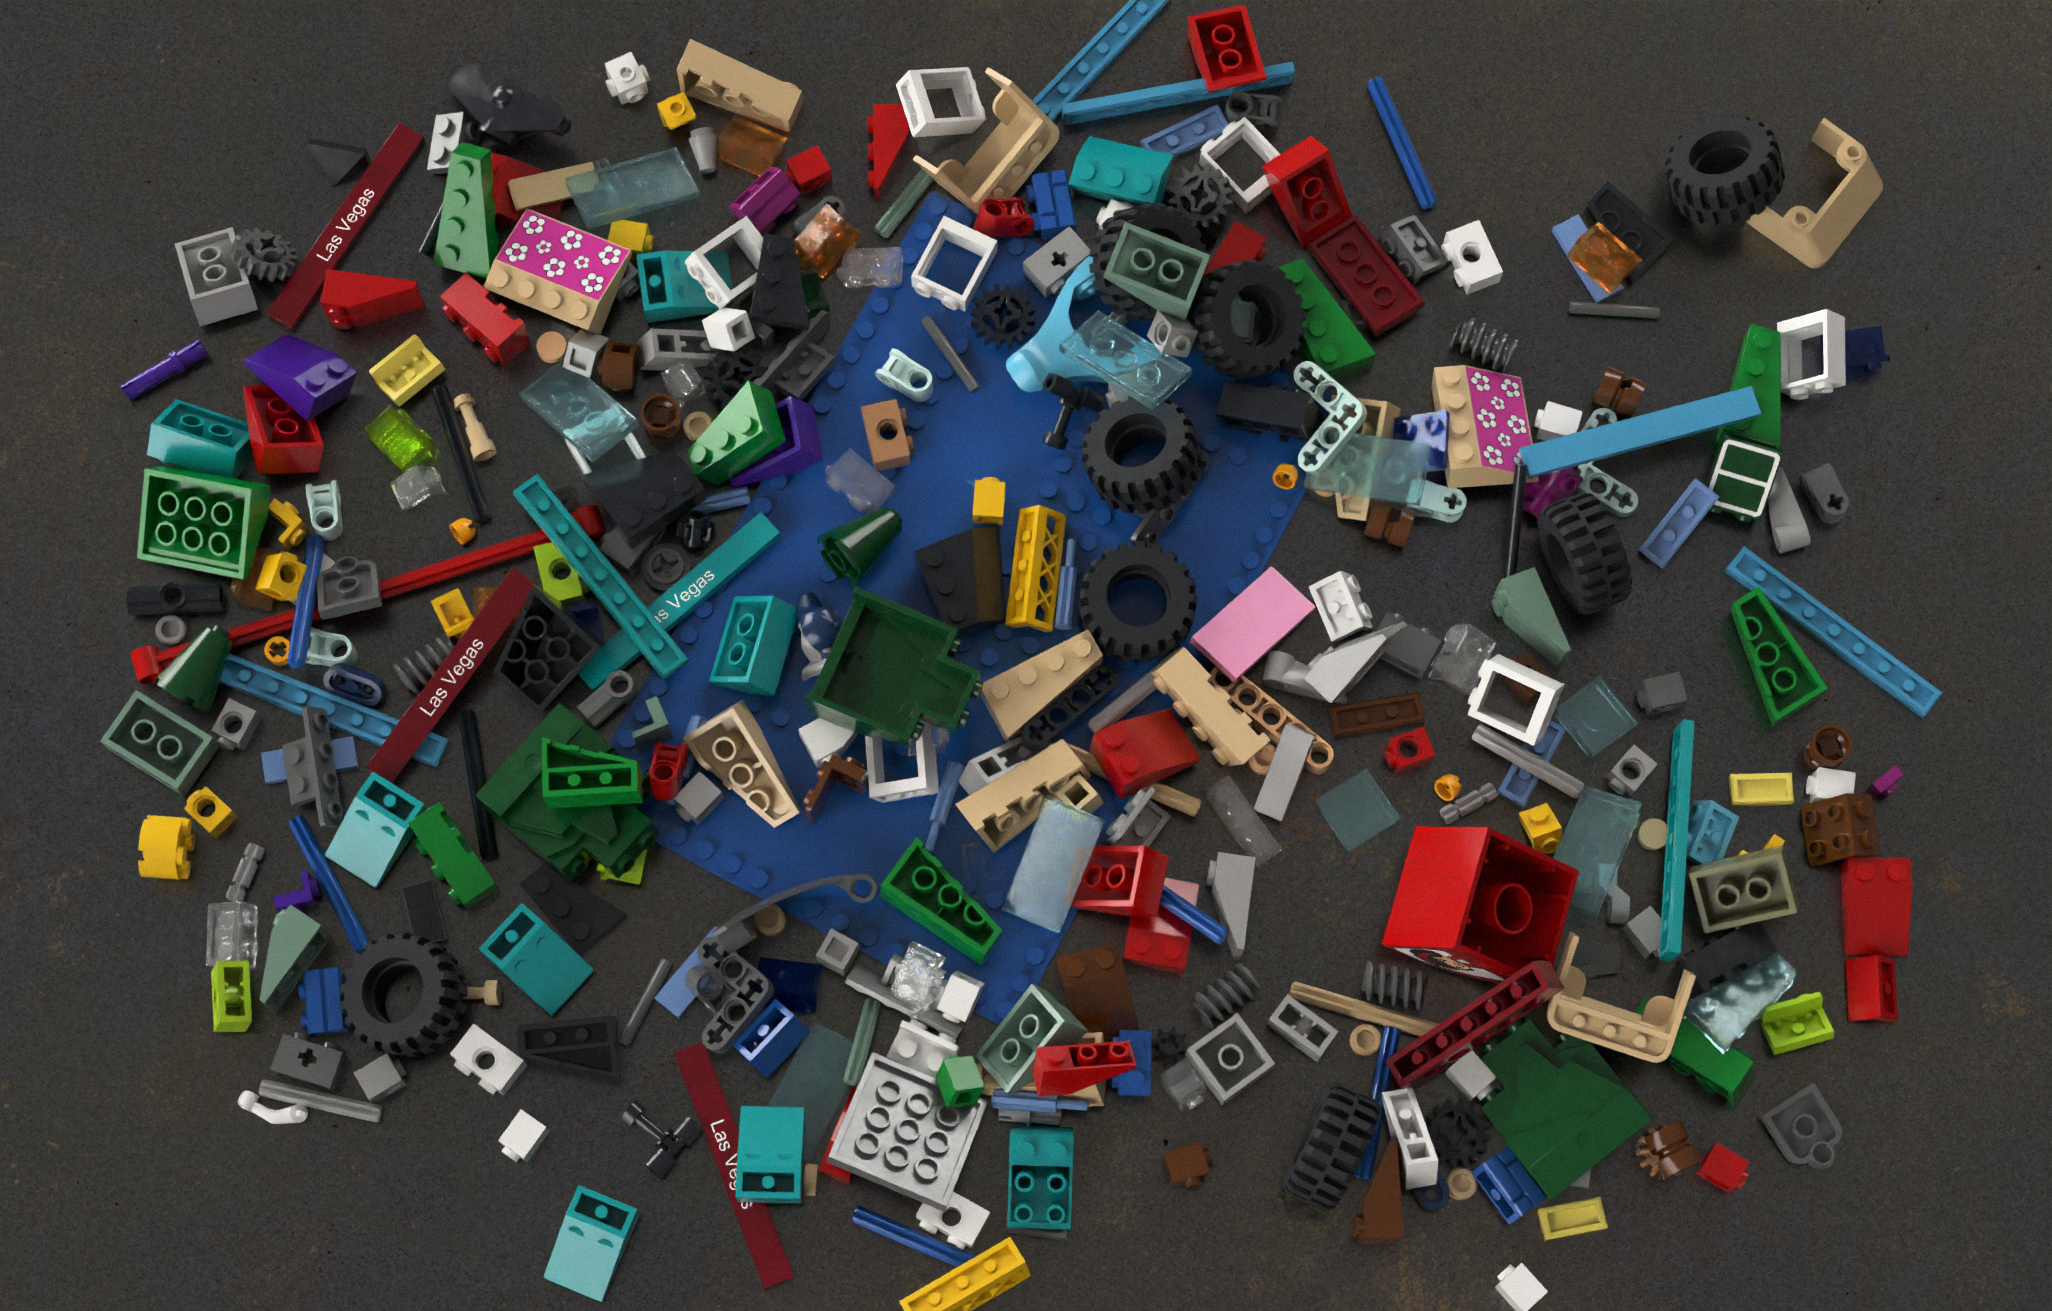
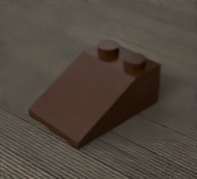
M1116 941L1056 958L1055 967L1067 1008L1087 1029L1086 1033L1102 1032L1105 1043L1113 1042V1037H1119V1030H1140Z
M1390 1140L1384 1148L1358 1213L1352 1219L1354 1238L1359 1237V1245L1396 1244L1404 1237L1397 1140Z

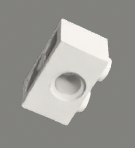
M1479 220L1446 232L1443 244L1441 245L1442 252L1448 261L1451 260L1455 268L1453 273L1456 283L1459 287L1463 286L1467 295L1500 282L1503 270ZM1467 254L1473 255L1477 261L1473 263L1468 262L1463 256Z
M474 1023L450 1053L456 1060L454 1066L467 1076L473 1072L481 1078L478 1084L493 1095L496 1091L505 1095L527 1066L523 1059ZM485 1055H492L495 1058L494 1065L486 1070L479 1068L480 1059Z
M952 1192L944 1212L922 1203L916 1214V1219L921 1221L918 1225L919 1227L934 1235L939 1231L949 1236L947 1242L961 1250L965 1246L970 1249L973 1248L990 1217L989 1211L955 1192ZM949 1210L957 1211L961 1216L960 1222L955 1226L946 1225L942 1220L945 1212Z

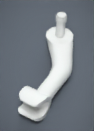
M247 1090L243 1091L238 1099V1105L241 1108L253 1112L272 1124L301 1123L308 1116L307 1108L300 1104L280 1110L269 1109L257 1102L260 1096Z

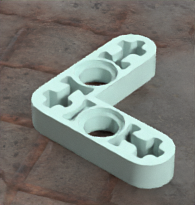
M1305 361L1300 363L1294 370V380L1299 387L1309 392L1312 398L1331 414L1298 454V463L1303 470L1310 474H1319L1327 468L1364 423L1367 417V410L1361 401L1321 367L1313 362ZM1306 371L1312 372V376L1320 381L1318 386L1306 380L1304 376ZM1335 386L1337 389L1336 398L1331 402H1325L1323 398L1325 389ZM1349 407L1355 408L1354 411L1357 413L1355 418L1350 417L1348 412H1346ZM1338 419L1348 426L1346 430L1343 426L1336 423ZM1337 428L1339 439L1333 444H1328L1325 439L1327 431ZM1320 443L1323 447L1329 449V451L1325 453L1321 450V448L1317 447V444ZM1310 454L1316 456L1318 460L1316 465L1310 464L1308 459Z
M1599 408L1592 413L1581 431L1597 427L1598 420H1601L1603 417L1608 419L1607 424L1617 422V417L1612 410ZM1594 461L1578 466L1576 472L1583 478V481L1575 490L1576 492L1593 494L1594 497L1600 500V504L1604 505L1607 511L1618 517H1628L1635 511L1638 505V496L1631 488L1593 466ZM1599 479L1605 483L1606 491L1601 494L1594 493L1590 489L1589 483L1592 480ZM1614 488L1616 491L1610 501L1606 500L1611 489ZM1625 496L1629 499L1628 505L1621 508L1618 506L1620 502L1618 499H1622Z

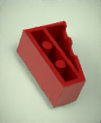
M465 273L440 296L444 306L441 310L452 322L458 320L464 326L462 331L472 342L478 340L484 346L482 350L491 361L495 363L498 360L502 365L506 366L531 344L525 323L520 318L514 320L507 313L508 309L505 305L495 302L490 297L491 294L469 274Z

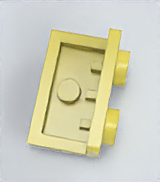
M414 334L371 368L369 373L379 388L400 407L446 369L424 346L420 338Z

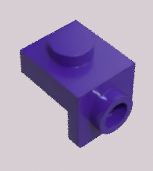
M308 871L301 872L304 889L273 896L275 909L280 912L282 909L287 910L292 905L304 913V909L318 906L316 897L321 896L317 878H312Z

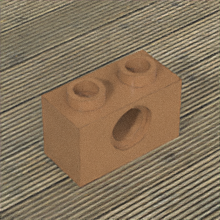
M897 399L862 406V419L875 472L910 465V454L915 453L912 437L905 436L903 426L908 425L905 408L898 407ZM886 430H892L897 435L891 440H886L881 437V434Z

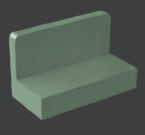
M657 696L645 701L653 724L632 732L638 752L654 747L656 740L664 743L673 739L668 721Z

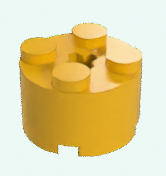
M147 815L148 819H144L139 837L138 850L142 851L144 861L138 860L140 876L175 880L189 879L191 864L190 861H187L188 851H194L196 841L195 833H191V819Z

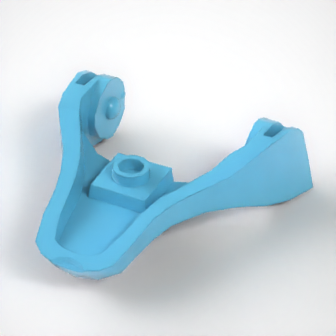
M1090 255L1066 281L1050 315L1039 332L1007 359V371L1017 383V386L1028 393L1043 390V383L1048 373L1059 375L1073 383L1089 381L1108 384L1109 381L1141 368L1146 373L1164 359L1157 347L1150 342L1137 346L1123 360L1099 358L1083 344L1071 326L1069 308L1071 302L1075 299L1082 300L1088 298L1098 291L1095 290L1092 282L1095 281L1094 273H1090L1089 264L1093 263V257H1090Z

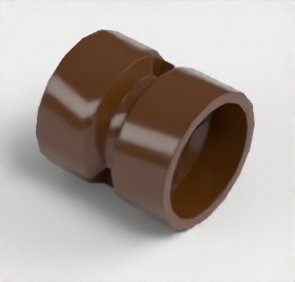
M1608 366L1592 402L1605 408L1614 406L1615 412L1632 418L1647 383L1633 376L1626 379L1623 372Z
M654 394L643 402L641 419L647 436L659 444H668L675 441L683 429V420L677 401L667 394Z
M1376 498L1364 535L1378 540L1387 537L1388 543L1404 548L1416 510L1401 505L1395 509L1391 502Z
M1825 725L1819 728L1805 744L1803 751L1804 760L1814 771L1818 767L1836 770L1851 753V737L1840 726Z
M1681 1120L1644 1138L1651 1154L1659 1156L1657 1165L1665 1179L1702 1161L1694 1144L1687 1143L1686 1140L1689 1134Z

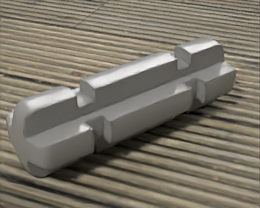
M1487 783L1481 786L1479 791L1474 790L1455 800L1453 805L1450 803L1441 808L1440 815L1446 824H1450L1457 820L1459 815L1463 817L1483 806L1484 802L1489 803L1496 799L1498 793L1492 783Z
M253 843L247 845L244 851L245 858H241L233 876V886L230 885L226 892V898L235 903L241 904L246 895L244 890L249 888L258 868L256 863L261 861L264 854V849Z

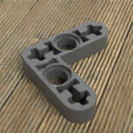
M708 937L701 941L698 946V958L736 989L702 1033V1041L705 1047L716 1054H722L733 1046L734 1042L767 1004L773 995L774 988L772 982L740 955L736 952L729 955L718 938ZM709 948L716 949L725 958L722 963L713 956H710L708 953ZM734 963H741L743 967L741 975L737 978H730L728 975L729 967ZM755 983L761 985L763 988L762 993L759 994L754 991L752 987ZM746 996L754 1004L750 1006V1004H748L742 998ZM738 1005L744 1006V1017L739 1021H732L730 1017L732 1009ZM724 1020L727 1024L734 1027L732 1031L722 1024ZM715 1033L721 1034L723 1038L720 1044L712 1038Z

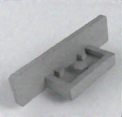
M894 954L890 959L883 977L860 965H855L846 978L845 983L856 991L867 994L881 1001L885 1006L895 1008L909 1015L911 1019L923 1022L938 1032L956 1039L966 1025V1022L962 1020L960 1023H956L943 1017L944 1012L937 1009L948 980L897 954Z

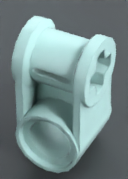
M891 349L889 359L882 369H877L875 376L885 385L898 390L913 401L924 402L928 400L933 394V381L930 371L911 360L901 351ZM917 380H923L927 383L922 388L912 386Z
M332 480L330 484L312 486L311 483L306 484V497L313 528L317 535L323 537L324 541L336 540L343 532L340 507L341 495L337 480ZM324 520H334L331 526L327 528L320 527Z
M1415 479L1411 482L1406 507L1416 510L1415 516L1429 517L1452 523L1461 518L1467 499L1465 494L1457 488L1448 489L1447 486L1438 485L1428 480ZM1449 501L1454 502V510L1448 508Z
M311 628L306 663L325 666L341 663L351 667L356 663L358 659L357 649L346 636ZM339 647H348L344 656L335 657V652Z

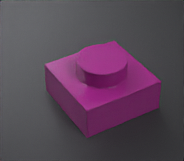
M1895 765L1876 780L1866 791L1872 795L1873 799H1876L1881 794L1886 798L1900 787L1897 781L1904 774Z

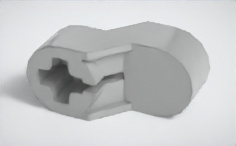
M1597 864L1595 892L1608 903V923L1627 924L1630 911V896L1617 886V866Z

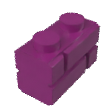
M769 167L728 207L739 220L747 216L758 232L764 234L774 228L776 225L774 220L781 213L787 214L796 206L797 202L795 200L801 193L780 168Z

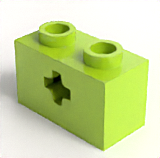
M249 960L217 961L211 971L214 1032H246L252 1022Z

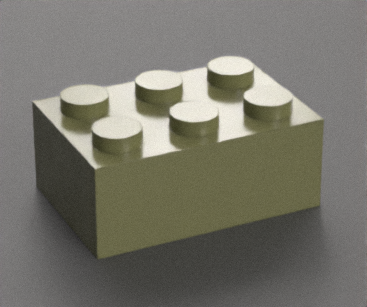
M1784 845L1691 866L1689 877L1704 933L1798 912L1799 902Z

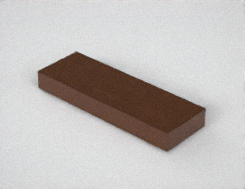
M1419 692L1332 706L1328 709L1334 739L1425 723Z

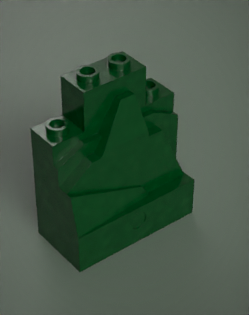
M855 586L853 602L812 692H806L804 698L807 713L873 739L880 737L909 748L912 740L918 741L922 734L924 724L920 723L921 720L955 735L960 726L965 728L971 715V710L968 709L972 698L978 699L984 683L980 681L981 671L949 658L950 656L956 657L962 640L958 639V628Z
M559 703L475 796L496 821L570 881L586 870L588 862L592 858L619 879L623 873L632 869L636 859L644 850L654 844L657 835L660 833L654 823L637 809L640 805L645 804L651 796L650 781L642 774L643 803L548 809L543 799L542 737L569 746L570 744L580 746L581 749L599 753L600 751L622 757L612 745Z
M1521 1018L1507 1029L1511 1033L1501 1042L1497 1037L1483 1049L1486 1055L1481 1058L1505 1089L1500 1091L1496 1087L1483 1098L1486 1104L1481 1107V1110L1504 1137L1503 1140L1552 1200L1654 1117L1592 1042L1563 1033L1556 1039L1560 1044L1555 1047L1533 1019L1525 1022Z

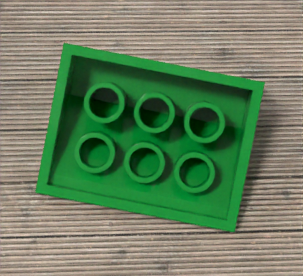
M166 465L145 468L137 558L238 579H246L268 516L270 485Z

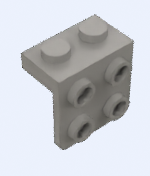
M1152 786L1145 791L1139 789L1123 807L1127 813L1125 815L1122 813L1118 818H1115L1105 831L1109 835L1104 842L1106 846L1149 847L1171 817V815L1150 800L1156 791Z

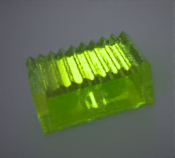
M390 405L364 431L366 436L409 478L430 457L434 456L435 452L431 445L434 441L422 428L417 431L410 425L413 420L403 409L400 408L396 411Z

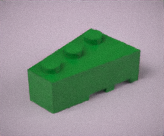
M440 802L408 822L418 837L413 840V843L422 856L429 853L435 862L430 865L431 869L439 881L446 878L452 887L447 892L456 906L463 903L468 911L499 890Z

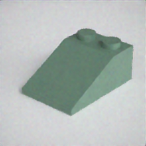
M1125 222L1103 277L1156 310L1185 321L1211 255Z
M1535 567L1501 579L1493 595L1494 599L1491 600L1496 615L1498 617L1502 616L1504 623L1556 668L1563 666L1571 652V648Z
M292 905L287 910L282 909L273 921L274 928L271 930L259 999L275 1014L301 980L303 972L309 969L331 938L319 923Z
M1031 984L975 1057L1008 1095H1012L1034 1079L1032 1070L1037 1047L1077 1045L1087 1032V1029L1054 993Z

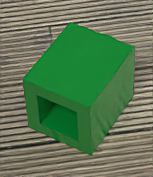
M972 1055L964 1057L951 1056L943 1059L935 1077L947 1109L977 1104L985 1087Z

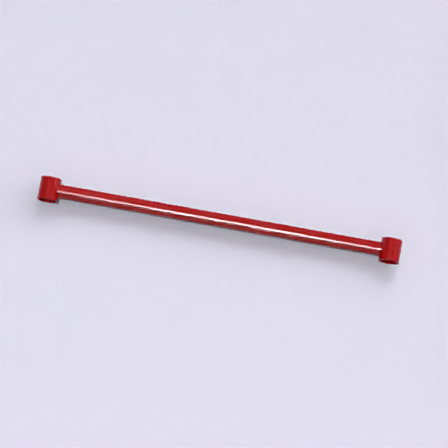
M586 505L572 512L573 518L593 542L601 540L606 533V529L598 505ZM543 530L380 581L382 600L533 552L534 546L550 543L551 540ZM318 601L315 602L312 622L321 619ZM295 609L226 630L231 633L228 639L233 642L232 647L292 629ZM190 642L160 652L155 645L143 646L133 650L130 655L138 683H154L157 676Z

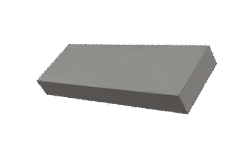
M1289 723L1285 725L1253 810L1279 821L1284 820L1315 740V734Z

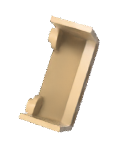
M989 67L985 73L1002 89L994 99L992 106L993 113L1001 122L966 165L963 166L954 159H948L936 168L918 155L913 158L940 186L977 215L983 201L986 199L1012 198L1059 139L1057 125L1011 80Z
M1825 118L1820 122L1811 141L1835 157L1838 164L1849 172L1817 214L1807 207L1795 206L1784 217H1781L1765 206L1764 212L1759 215L1754 214L1750 220L1746 221V223L1810 268H1821L1826 265L1883 190V182L1864 146Z
M1569 932L1556 970V974L1565 989L1550 998L1547 1010V1020L1551 1027L1556 1031L1649 1062L1658 1063L1667 1059L1671 1053L1696 975L1684 969L1675 999L1666 996L1652 997L1646 1003L1642 1015L1582 996L1586 986L1585 975L1579 968L1571 965L1580 937L1573 932Z

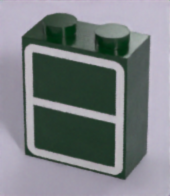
M1724 429L1705 486L1720 496L1709 511L1720 514L1723 511L1734 513L1737 519L1745 522H1752L1753 519L1761 521L1784 454L1783 446Z

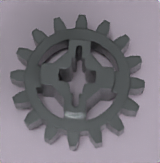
M1194 164V172L1190 173L1186 168L1183 169L1185 176L1183 179L1175 176L1174 180L1178 186L1177 188H1169V191L1175 195L1174 198L1169 199V204L1177 206L1176 208L1181 212L1180 215H1187L1193 222L1191 224L1193 228H1198L1199 223H1202L1203 227L1207 230L1209 229V222L1213 221L1218 226L1220 225L1218 219L1220 215L1224 217L1229 216L1225 207L1233 206L1234 203L1227 197L1233 195L1234 191L1232 188H1225L1230 181L1227 177L1220 179L1222 176L1220 169L1212 173L1209 164H1206L1204 170H1200L1199 166ZM1198 179L1193 185L1187 186L1192 181ZM1212 181L1219 186L1220 194L1211 190ZM1202 191H1204L1208 197L1207 199L1202 198L1199 203L1195 197L1196 195L1200 196ZM1182 199L1191 203V213L1185 210ZM1215 207L1211 213L1205 215L1208 210Z
M255 228L253 233L247 229H244L243 234L238 233L230 250L233 253L231 259L239 261L237 265L239 269L246 268L247 275L253 274L259 280H262L263 276H265L271 282H274L275 277L284 280L286 275L291 276L298 257L295 256L296 249L289 248L290 241L280 240L282 235H274L270 230L261 233L258 228Z

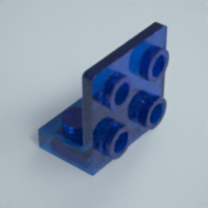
M1442 410L1394 418L1392 476L1411 485L1412 480L1421 479V473L1440 471L1447 468L1450 413L1448 411Z

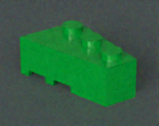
M749 380L688 450L696 477L718 486L786 441L772 392Z
M542 737L543 799L548 809L643 803L642 772L637 761L600 751L599 753L581 749L580 746L572 744L569 746Z

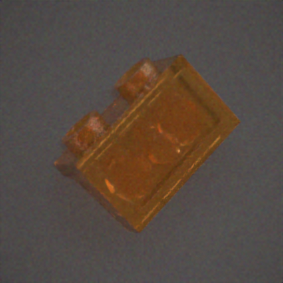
M734 115L719 135L717 158L761 176L769 167H773V164L786 147L787 138Z
M826 204L794 240L797 258L823 278L862 233L840 216L830 205Z
M1599 222L1578 238L1567 255L1569 259L1610 294L1643 261Z
M258 543L247 578H233L230 590L238 604L273 613L277 599L255 588L267 555L280 554V550L264 547ZM281 569L280 577L284 580V571Z

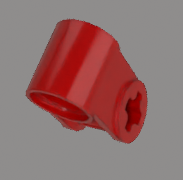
M1020 197L984 200L974 223V230L990 238L1021 237L1028 234L1034 228V220L1032 216L1027 215L1024 201Z
M656 740L650 766L651 793L656 799L668 801L677 796L683 771H685L687 765L688 744L682 743L681 746L663 744L662 741Z

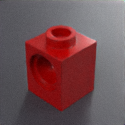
M818 145L786 160L787 172H785V175L801 193L800 196L832 181L831 168Z
M1424 727L1390 738L1386 745L1387 749L1384 750L1388 765L1390 767L1394 766L1397 774L1430 763L1435 756ZM1405 745L1411 746L1415 750L1416 755L1411 758L1405 757L1401 754L1400 747Z
M1716 1142L1710 1146L1695 1174L1730 1193L1736 1187L1741 1189L1747 1180L1749 1172L1745 1169L1749 1161Z

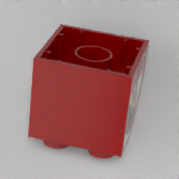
M1415 826L1382 945L1426 965L1499 984L1532 961H1550L1553 967L1579 870L1489 827Z

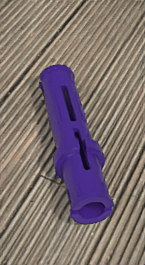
M196 339L177 352L173 350L161 362L120 384L129 401H132L140 394L150 390L178 372L182 374L186 371L185 368L208 356L209 354L201 341Z

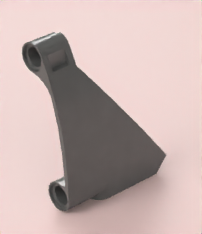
M853 873L830 876L798 884L777 892L740 911L730 920L717 927L713 934L715 937H718L726 951L732 954L757 937L755 932L756 925L752 914L778 901L822 885L834 884L846 890L855 901L866 903L875 897L878 891V883L875 877L869 873ZM857 881H869L872 885V892L867 896L859 895L855 890Z

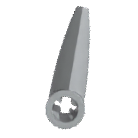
M1782 467L1778 468L1768 498L1774 543L1778 552L1782 554L1809 546L1811 540L1794 493Z
M1271 651L1268 653L1262 678L1263 685L1279 691L1327 701L1304 679L1311 670L1307 665L1296 661L1292 655L1285 652ZM1343 695L1332 703L1344 705L1347 703V696Z

